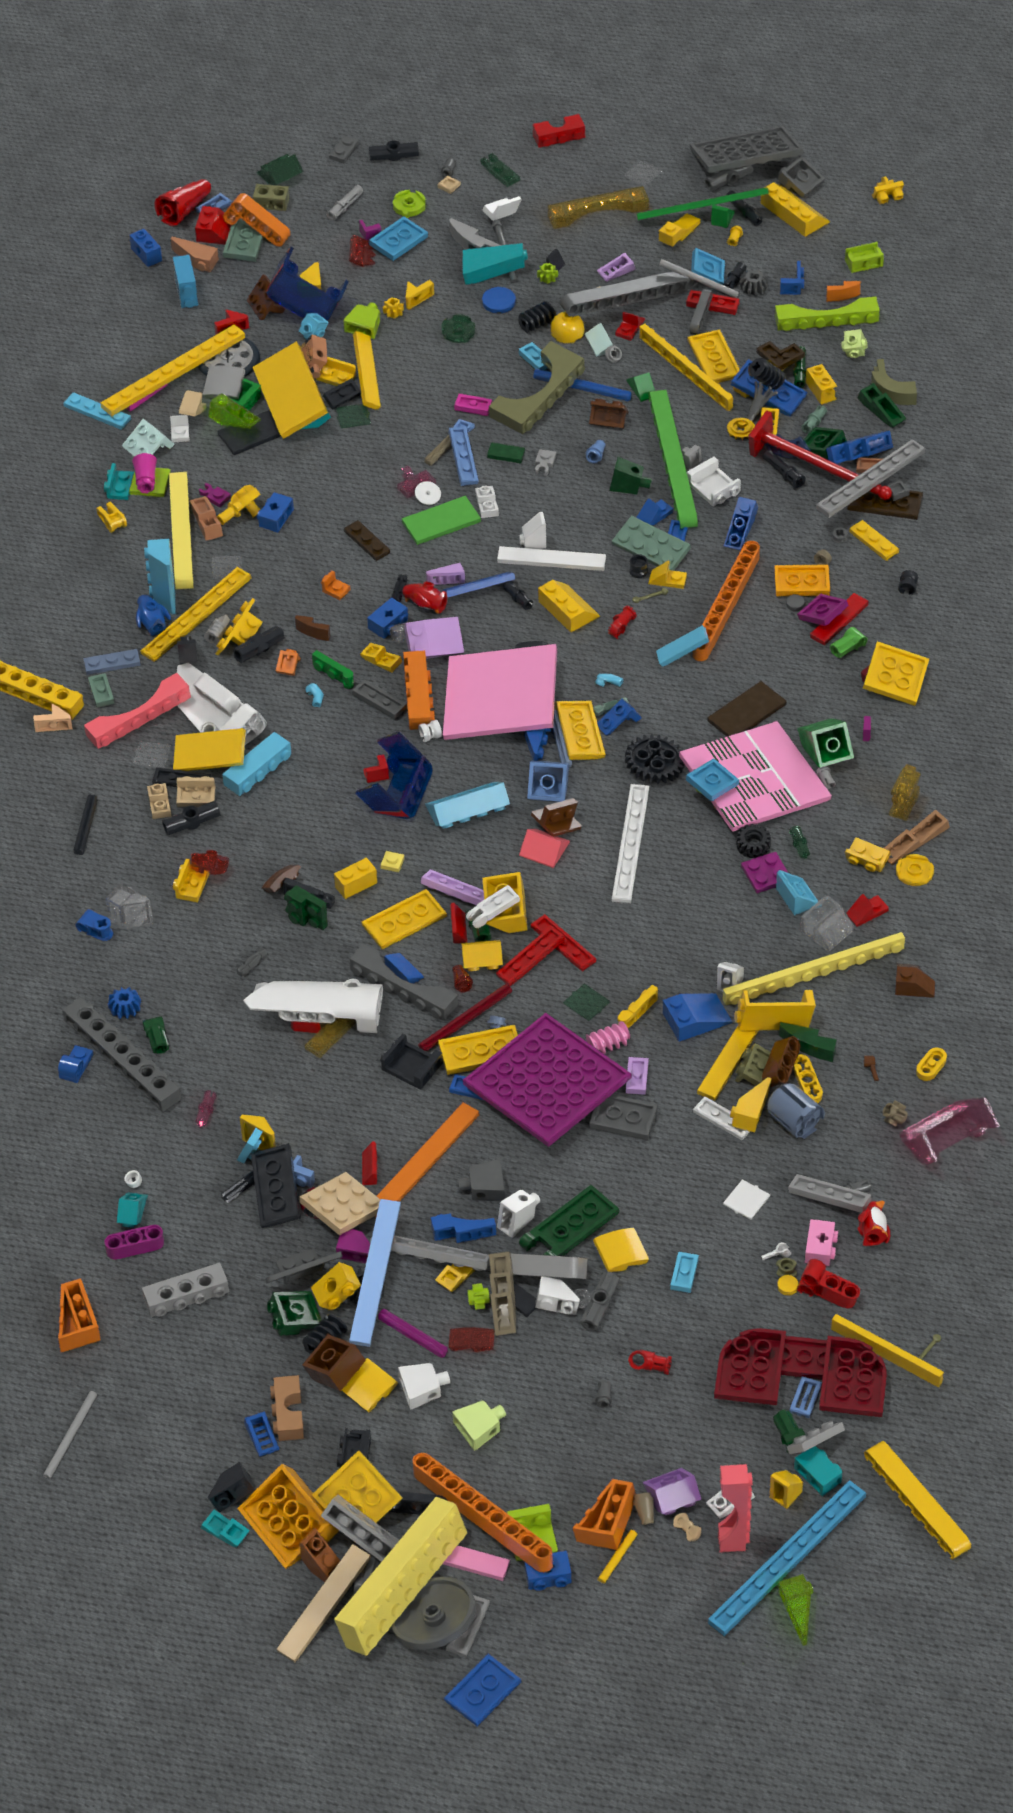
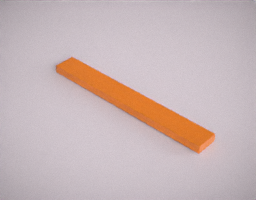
M463 1102L384 1187L377 1197L379 1199L400 1202L479 1116V1111Z

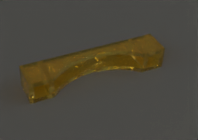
M639 186L548 205V218L553 229L570 226L578 218L596 211L621 210L636 213L649 210V198L644 187Z

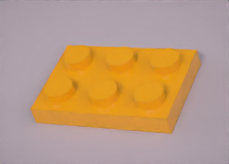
M775 565L776 596H818L819 594L830 596L829 565Z

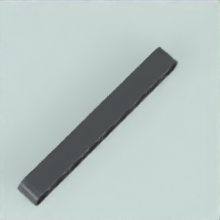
M672 271L566 294L560 299V305L568 316L572 317L683 293L690 288H696L698 282Z

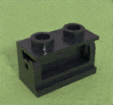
M345 1428L344 1436H340L339 1448L342 1449V1453L337 1455V1467L341 1468L359 1450L369 1460L371 1430H350L348 1434V1429Z

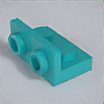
M112 463L111 469L107 471L108 481L104 483V492L107 493V499L128 500L134 472L118 471L116 464Z

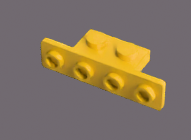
M254 598L249 602L245 601L239 609L242 611L241 614L237 613L232 620L234 625H230L224 633L226 635L225 639L221 638L216 645L218 647L216 655L219 656L230 640L239 646L256 634L263 622L248 612L255 602Z

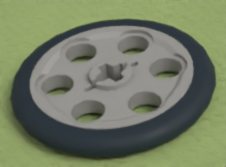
M245 338L234 344L239 345V348L229 347L214 356V360H207L197 367L207 376L209 366L240 365V368L245 369V377L259 363V349L251 340ZM227 352H228V355H229V363H227V358H226ZM243 354H248V355H249V356L246 357V358H242V357H241V355H243Z

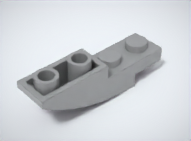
M449 219L451 235L465 250L502 246L479 236V230L455 219Z

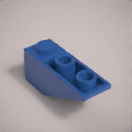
M743 497L738 498L724 547L737 550L742 549L758 511V505L755 500Z
M551 728L524 731L533 761L543 759L544 748L542 747L547 745V732H551Z

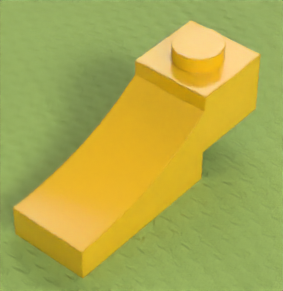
M686 213L674 223L668 221L659 230V241L673 247L679 240L683 241L700 224V219Z

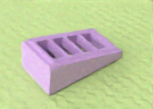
M623 253L598 269L597 272L607 282L636 269L633 261L626 253Z
M456 563L426 571V580L434 585L465 583V572L461 563Z

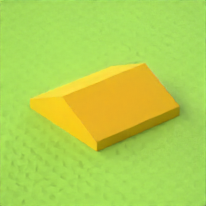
M240 1116L243 1141L247 1142L255 1128L262 1131L259 1138L262 1142L258 1149L262 1151L276 1147L274 1131L265 1117Z

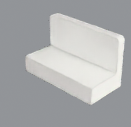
M520 197L511 200L505 198L484 205L482 211L494 221L515 213L522 199Z

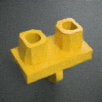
M884 176L881 178V182L877 183V187H874L872 197L873 199L877 198L879 204L887 203L889 201L888 195H892L894 201L903 198L902 189L904 183L903 181L894 182L893 179L888 180Z

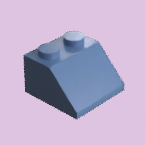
M530 761L527 799L564 801L568 783L569 763Z

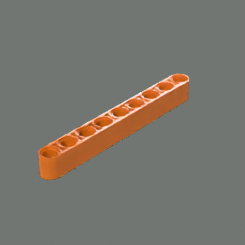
M748 541L741 549L702 624L706 628L709 642L692 651V656L695 660H707L759 561L760 545L758 542Z
M418 1453L413 1457L414 1477L436 1495L443 1496L449 1502L455 1503L461 1514L535 1570L548 1572L552 1569L553 1555L550 1545L429 1454Z

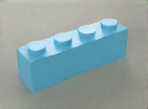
M273 732L244 756L243 765L232 766L222 774L224 786L239 796L244 792H249L256 782H261L267 773L274 771L283 760L289 759L291 756L290 742Z

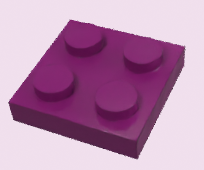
M819 594L797 615L799 620L826 626L849 605L846 599Z
M776 852L741 863V867L756 893L775 888L777 872L779 870L788 873Z

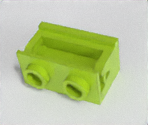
M878 242L845 249V262L851 273L883 266L884 254L877 247Z

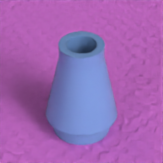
M597 440L586 450V459L590 463L601 461L605 448L604 441Z

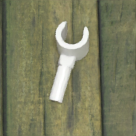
M783 1242L779 1243L776 1246V1250L762 1255V1260L779 1254L784 1258L791 1255V1252L788 1250L789 1246Z

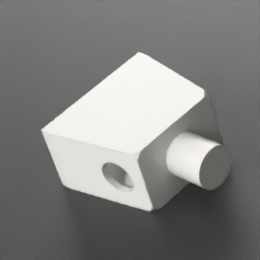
M519 1190L501 1201L497 1228L513 1238L534 1218L536 1205L540 1203L539 1196L536 1193L529 1195L525 1191Z
M431 1363L398 1367L399 1379L410 1410L441 1397L440 1386L450 1383L448 1372L436 1374Z

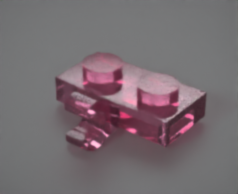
M407 465L402 468L404 472L402 476L406 480L397 484V489L406 498L415 495V489L421 482L436 484V480L427 470L414 475L412 469Z

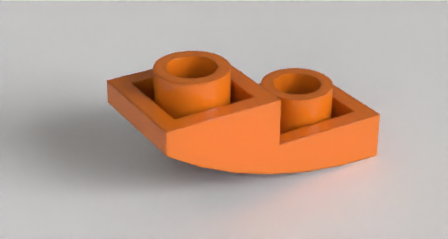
M844 281L843 286H827L826 302L846 300L860 295L861 281Z

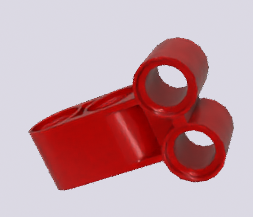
M817 1259L809 1260L797 1286L799 1293L804 1292L809 1294L810 1297L815 1294L842 1308L854 1307L860 1295V1289L856 1284L827 1271L825 1264Z

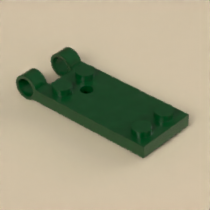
M590 1185L531 1231L525 1233L520 1238L519 1245L526 1251H529L540 1241L550 1249L543 1255L564 1256L619 1214V1208L595 1187ZM558 1232H564L565 1234H564V1235H558L557 1233H558Z

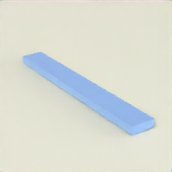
M380 1199L349 1340L352 1344L366 1347L371 1345L401 1202Z

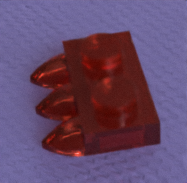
M353 234L350 239L349 261L361 267L373 265L375 262L371 257L376 255L371 250L375 248L369 245L368 240Z

